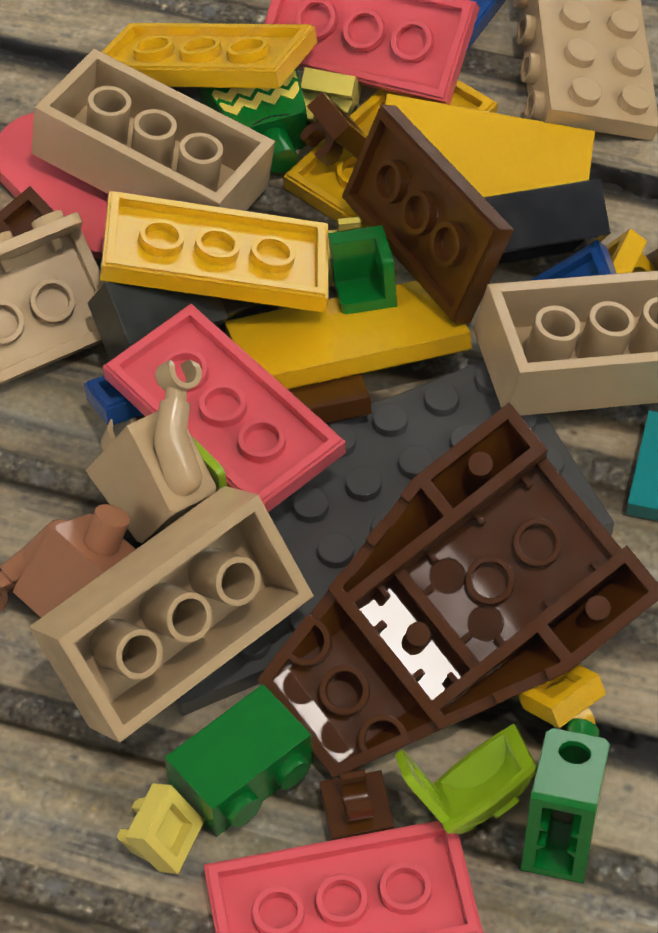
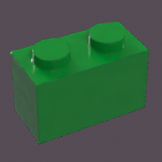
M262 684L165 756L169 785H172L205 820L204 825L217 837L230 826L237 828L246 824L257 814L264 800L280 788L287 790L294 787L306 776L310 765L313 763L311 733Z

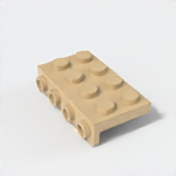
M512 0L513 7L518 8L519 11L516 40L519 45L523 46L524 58L521 65V81L527 83L528 91L525 118L544 123L653 141L658 132V110L641 0Z
M62 210L45 214L31 223L33 230L13 237L11 231L0 233V386L102 343L87 303L105 281H100V270L80 229L83 222L78 212L64 216Z

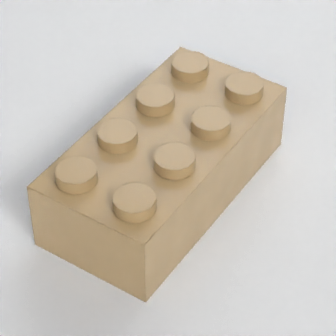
M93 49L34 107L32 154L109 194V191L247 211L268 187L275 147L274 140L96 49Z
M658 271L487 284L473 330L501 408L510 402L520 416L658 403Z
M223 486L30 625L29 629L88 727L120 743L314 597L259 495Z

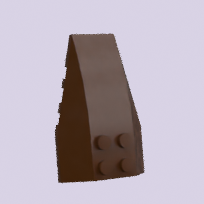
M510 402L410 481L400 494L398 501L384 519L379 521L365 539L366 542L346 568L341 570L328 587L326 594L312 612L307 614L257 679L311 733L312 751L334 779L339 777L341 773L355 770L570 672L658 601V582L627 545L621 548L548 460V448Z

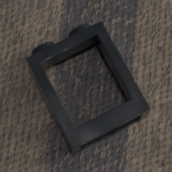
M601 178L484 197L514 229L498 265L574 253L597 239L601 242L611 234Z

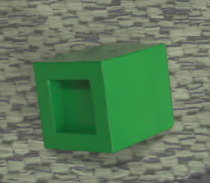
M383 225L328 233L332 278L341 312L343 314H353L397 307L394 260Z

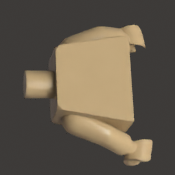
M168 360L158 366L155 372L156 381L166 391L165 399L160 401L159 410L135 422L133 419H130L128 425L117 437L113 433V420L110 419L101 438L103 452L86 469L89 477L108 503L121 508L129 515L130 522L127 528L136 541L142 544L216 492V484L188 430L190 403L186 401L187 391L197 386L202 378L200 365L192 360H187L180 364L186 377V382H182L176 376L175 364L172 360Z

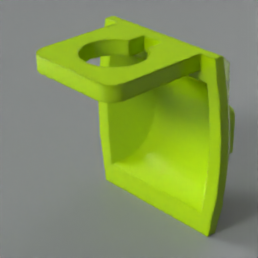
M514 723L476 747L434 783L403 749L395 754L405 782L442 823L444 830L448 834L466 833L493 815L496 819L520 802L519 796L527 789L530 782L535 780L537 766Z

